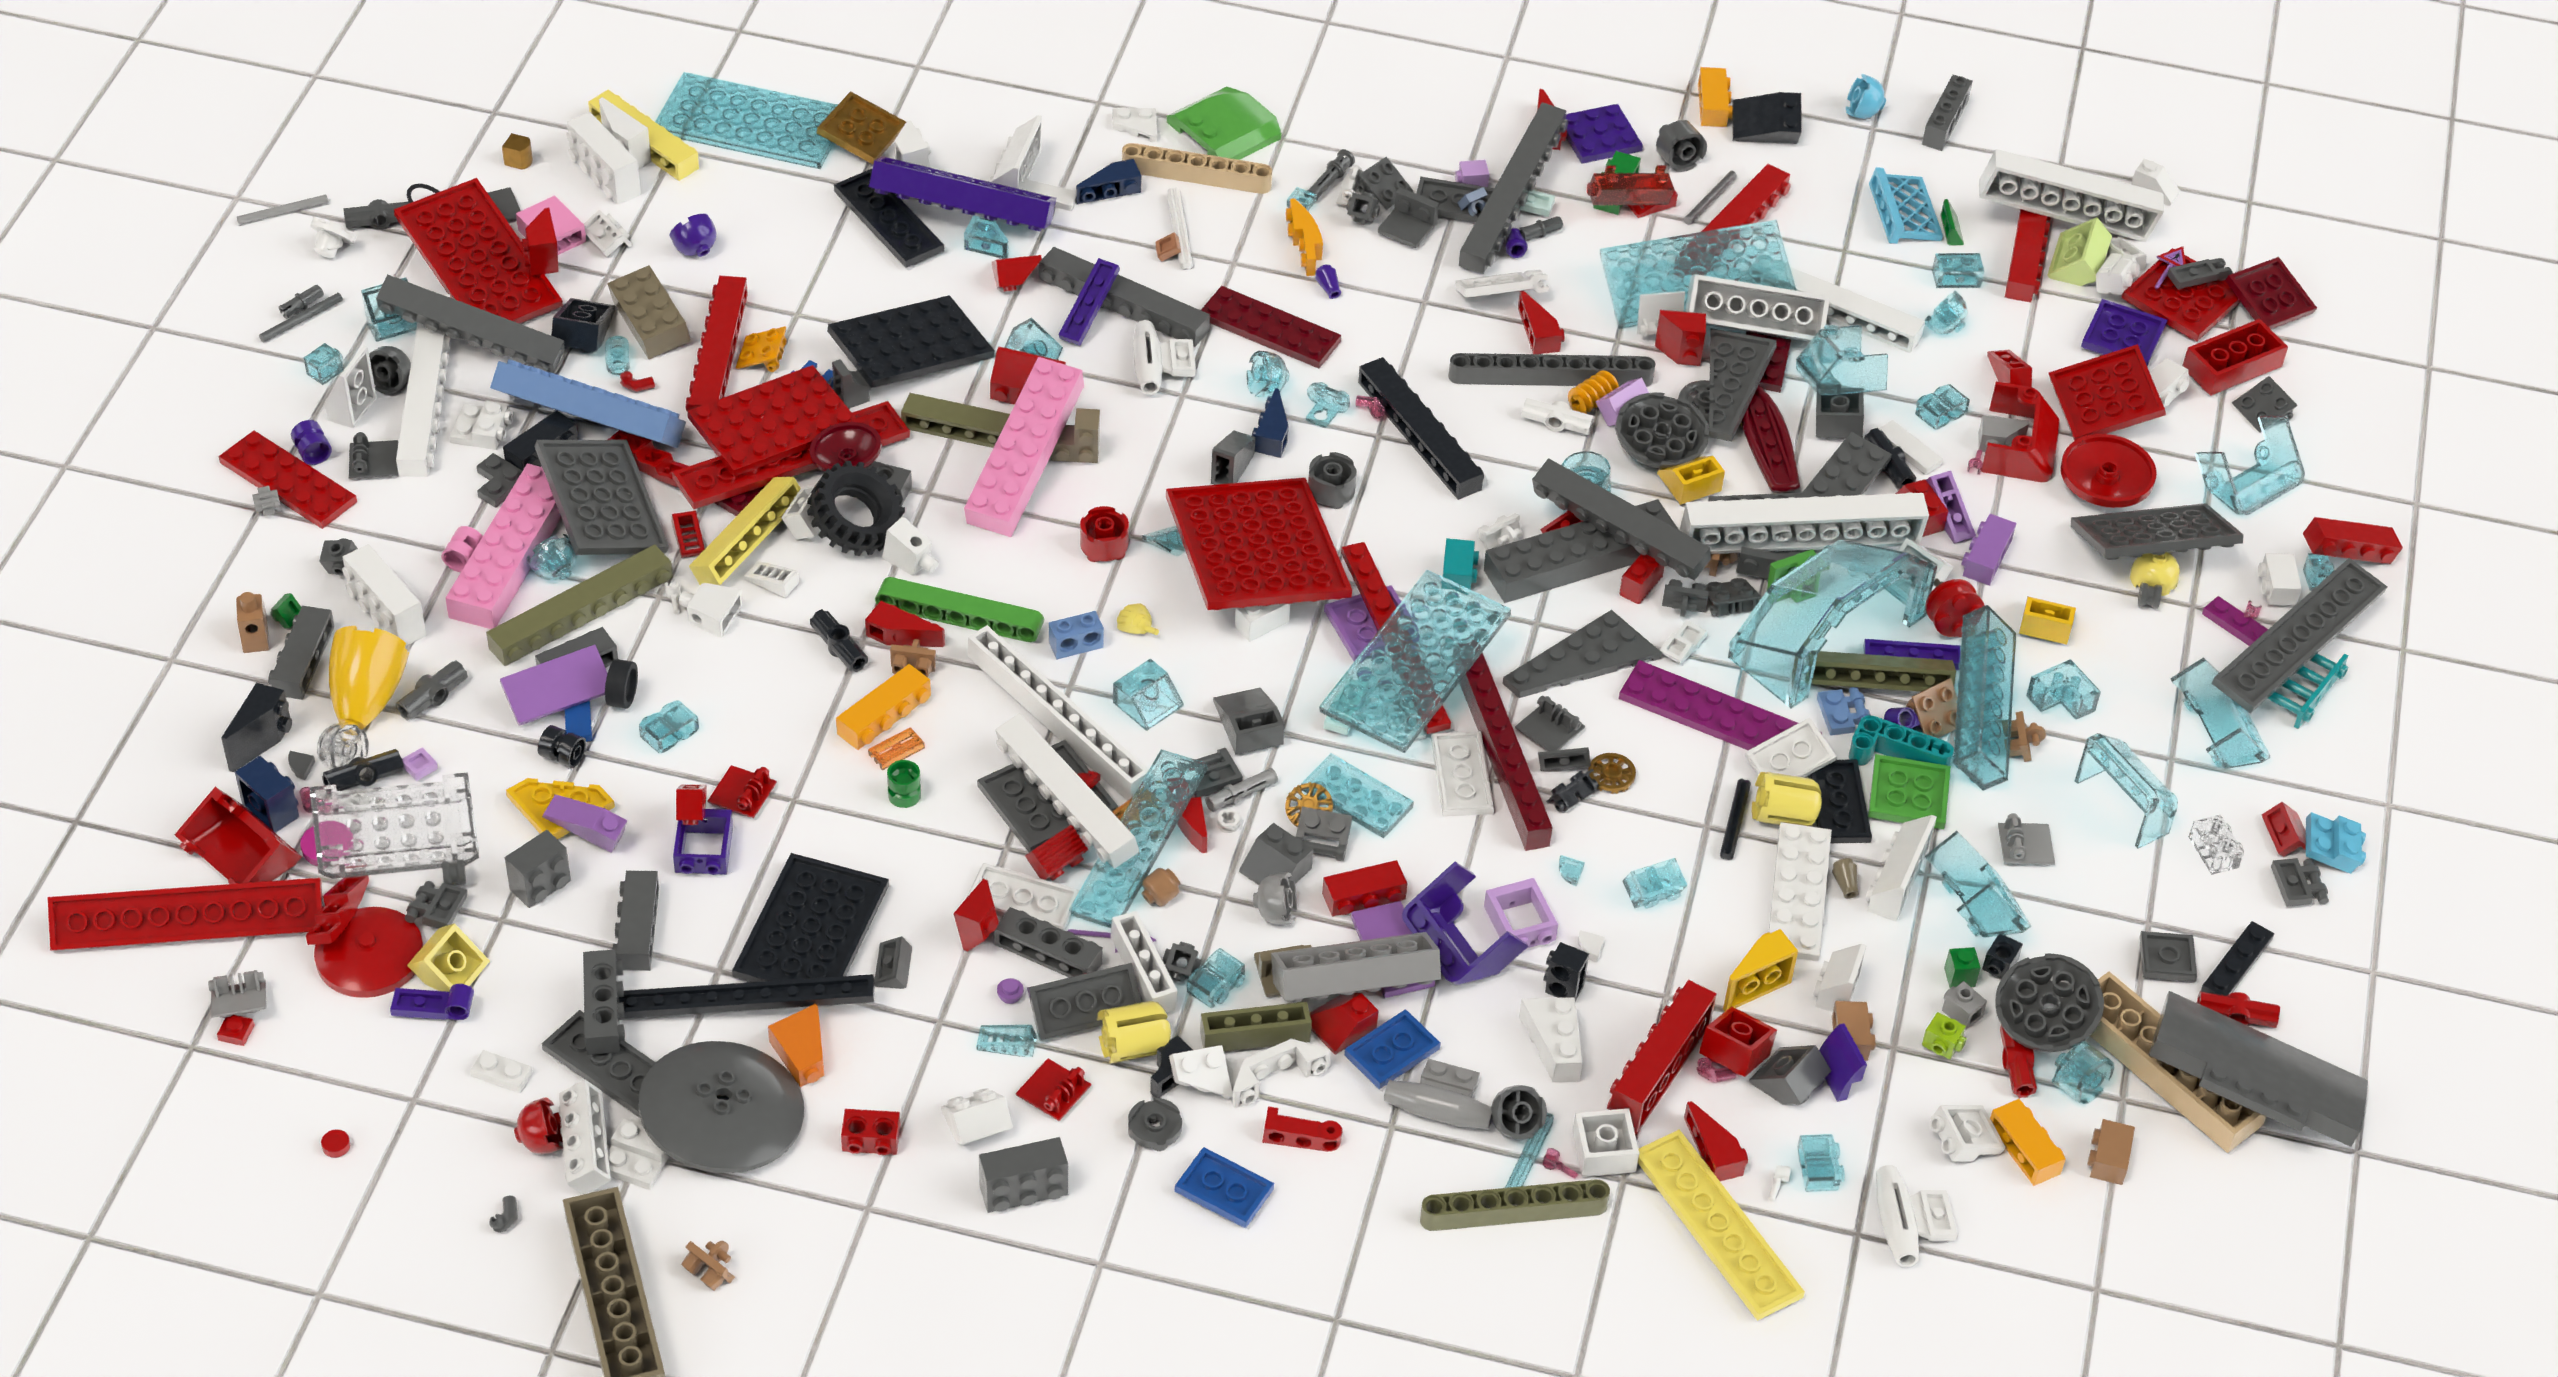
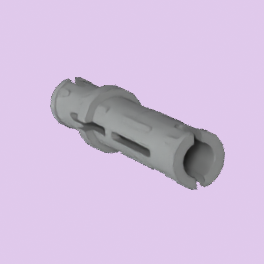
M1268 768L1235 785L1228 784L1224 786L1223 790L1205 798L1206 805L1212 812L1228 804L1234 805L1239 802V799L1273 783H1277V773L1273 768Z

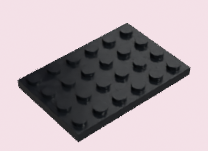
M950 295L828 324L827 328L829 335L871 388L994 358L995 353L992 346Z
M790 853L732 969V977L749 982L846 976L889 887V879Z

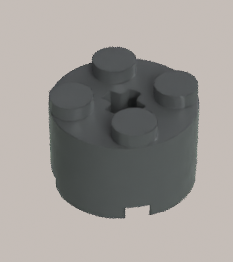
M1678 120L1669 125L1665 124L1659 129L1656 150L1670 167L1678 172H1685L1697 166L1696 162L1700 158H1704L1707 152V141L1688 120Z
M1330 452L1328 456L1322 457V454L1313 458L1309 465L1308 484L1315 501L1322 505L1330 506L1333 509L1342 508L1355 494L1357 469L1354 466L1353 460L1342 453Z

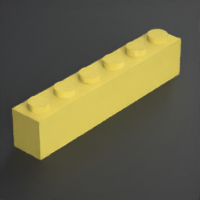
M608 89L588 101L589 112L600 123L599 99L603 97L646 126L649 133L651 162L678 181L699 169V155L695 148L684 143L679 137L674 136L665 127L660 126L649 116L641 113L635 106L624 101L619 95L614 94Z
M774 477L689 565L699 585L703 583L721 585L782 521L781 517L801 489L795 477Z

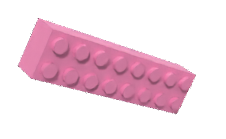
M1038 357L964 507L967 524L1012 537L1084 388L1083 372L1081 369Z
M527 463L445 598L450 619L488 629H493L500 622L561 519L542 467Z

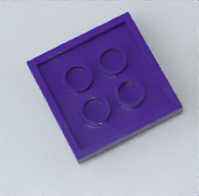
M1619 104L1566 114V120H1568L1566 139L1581 164L1613 158L1616 151L1625 154L1642 152L1643 144Z
M2102 299L2082 340L2081 347L2105 355L2138 344L2148 367L2166 327L2167 319Z

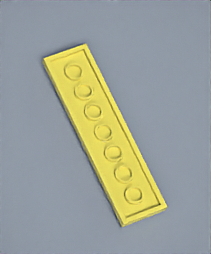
M1680 1129L1638 1149L1639 1166L1757 1321L1804 1298L1805 1291Z

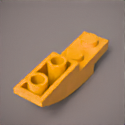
M1295 198L1290 199V208H1286L1285 211L1286 221H1290L1287 226L1288 237L1292 236L1293 246H1299V252H1303L1301 253L1300 261L1301 267H1305L1306 276H1315L1316 260H1322V236L1318 225L1309 211Z

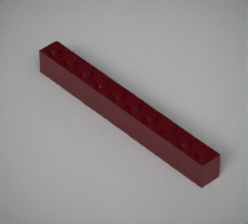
M1476 640L1454 644L1452 666L1478 731H1481L1483 745L1525 851L1550 847L1552 824L1479 642Z

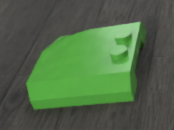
M1228 86L1167 115V123L1179 134L1185 131L1207 150V155L1241 160L1281 139V130L1276 116L1249 93Z

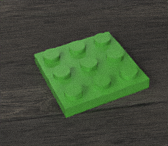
M1875 754L1868 817L1904 823L1934 815L1937 817L1934 828L1944 830L1951 766Z

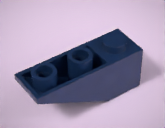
M1129 159L1112 162L1076 185V204L1141 193V174L1135 160Z
M1275 388L1272 397H1267L1265 412L1260 413L1258 428L1254 427L1252 436L1255 437V452L1281 458L1288 443L1289 425L1279 388Z

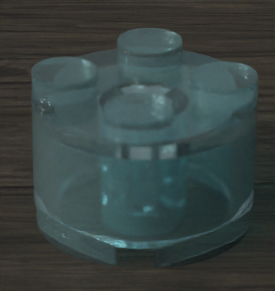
M2086 1041L2081 1042L2067 1054L2061 1053L2055 1061L2057 1069L2052 1083L2075 1101L2088 1104L2104 1090L2100 1086L2104 1079L2110 1081L2114 1072V1062Z

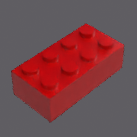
M2259 318L2188 347L2182 366L2187 368L2189 375L2212 396L2282 367L2288 346Z

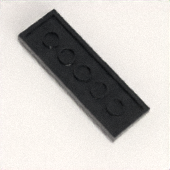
M872 168L834 184V192L905 268L944 252V244L901 198L896 197V193L880 194L874 192L875 188L869 187Z

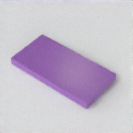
M592 645L500 678V684L517 724L521 726L604 696L607 671L596 645Z
M1401 901L1351 912V919L1360 941L1413 934L1403 921L1402 913L1404 907ZM1435 980L1427 985L1412 983L1407 984L1404 988L1383 987L1381 991L1384 998L1434 987Z

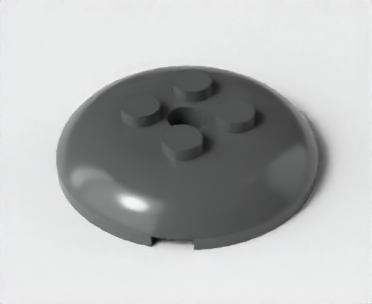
M1652 392L1630 399L1620 409L1615 429L1623 449L1640 463L1659 469L1670 468L1699 458L1704 453L1709 438V427L1703 414L1693 404L1681 397L1675 399L1664 396L1665 393Z
M2046 953L2045 956L2031 959L2027 957L2014 964L2004 974L1997 987L1995 1005L2001 1026L2016 1042L2036 1051L2059 1052L2076 1047L2094 1033L2102 1019L2104 997L2098 979L2083 963L2065 955ZM2051 1003L2055 1005L2054 1008H2044L2045 1004Z

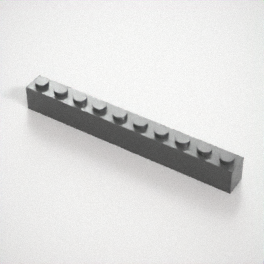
M1541 103L1460 250L1458 266L1484 274L1487 267L1493 265L1496 251L1500 252L1504 236L1508 237L1511 231L1512 221H1517L1520 207L1525 206L1527 202L1528 192L1534 190L1536 177L1542 175L1545 161L1549 162L1552 148L1557 147L1559 143L1560 133H1564L1567 129V110Z

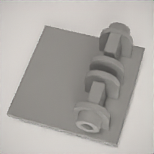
M2016 813L2009 814L2005 823H1998L2004 864L2055 865L2049 824L2021 823V818Z
M263 971L243 972L245 983H243L241 972L238 973L239 984H235L233 974H229L231 985L228 983L227 975L213 977V980H209L211 1018H227L233 1014L256 1013L262 1009H267L266 979H264Z

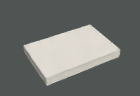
M1810 717L1745 752V757L1757 775L1760 772H1772L1804 778L1837 760V756Z

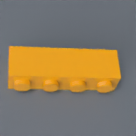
M908 664L837 716V735L857 750L866 744H870L875 737L883 731L890 729L895 722L902 717H906L911 710L929 699L931 696L930 679Z

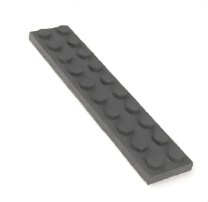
M2348 558L2217 674L2211 684L2251 714L2383 595L2388 586Z

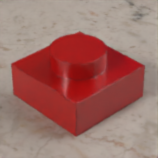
M234 1014L225 1018L217 1033L218 1041L244 1046L254 1027L253 1019Z

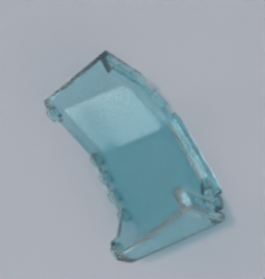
M1839 539L1832 545L1825 546L1820 553L1810 556L1805 563L1799 567L1792 568L1787 575L1781 579H1776L1771 584L1741 628L1731 639L1728 658L1792 709L1809 697L1817 655L1828 641L1824 637L1831 627L1836 629L1848 613L1885 589L1906 606L1902 623L1910 628L1926 617L1925 604L1929 594L1932 592L1937 566L1907 552Z

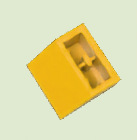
M1702 456L1677 466L1660 469L1657 471V474L1679 504L1682 505L1686 502L1722 491L1725 470L1714 456Z
M2027 596L2019 634L2067 645L2076 607Z

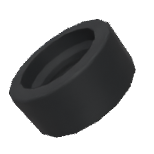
M620 659L612 661L605 683V701L608 706L625 709L631 706L638 683V667L635 662Z

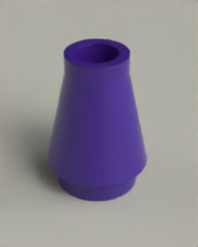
M1511 228L1505 250L1511 257L1520 258L1525 255L1528 245L1520 230Z
M1329 264L1320 266L1315 271V280L1330 299L1338 298L1341 295L1336 269Z

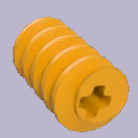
M1602 370L1568 392V402L1571 409L1585 414L1591 412L1593 408L1598 407L1596 404L1597 400L1619 387L1618 382L1608 371Z

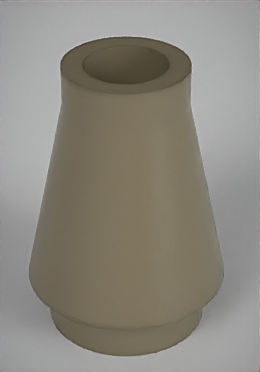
M1849 858L1836 861L1833 864L1832 874L1841 888L1844 898L1850 899L1858 896L1857 865Z

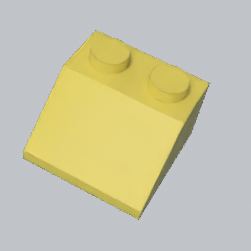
M454 923L438 928L407 966L425 985L438 991L449 992L454 984L470 986L490 960Z

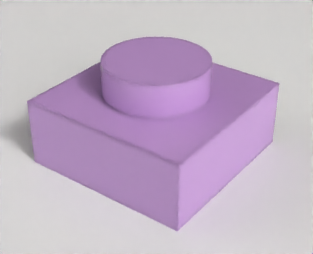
M423 747L402 758L403 768L416 781L438 769L437 762Z

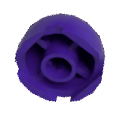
M708 214L692 215L688 217L689 222L684 225L681 222L675 225L669 236L679 252L686 256L699 257L705 256L710 252L716 241L717 233L715 225Z

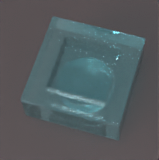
M1296 187L1288 197L1286 206L1290 208V199L1295 198L1309 211L1316 202L1317 194Z

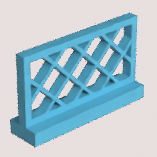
M1875 167L1869 186L1888 242L1897 244L1900 238L1941 241L1943 234L1923 177L1886 174L1884 168ZM1889 182L1895 183L1898 187L1892 186ZM1909 184H1917L1918 189H1915ZM1904 189V190H1906L1907 192H1909L1911 195L1908 196L1907 194L1903 193L1901 190ZM1896 195L1897 197L1902 199L1903 202L1901 203L1900 201L1896 200L1894 196ZM1917 197L1924 203L1921 204L1918 201L1914 200V198ZM1910 204L1911 206L1916 208V210L1914 211L1906 205ZM1901 210L1909 216L1906 218L1899 211ZM1922 212V213H1924L1925 215H1927L1929 218L1926 219L1925 217H1923L1922 215H1920V214H1918V213ZM1914 218L1915 220L1920 222L1921 225L1919 226L1911 220ZM1906 225L1914 231H1907L1904 229V226ZM1925 227H1928L1929 229H1931V230L1934 231V232H1928V231L1925 230L1924 228H1925Z

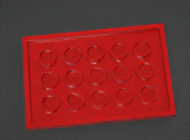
M813 365L687 411V418L733 477L810 449L813 439L830 426L844 422H859Z

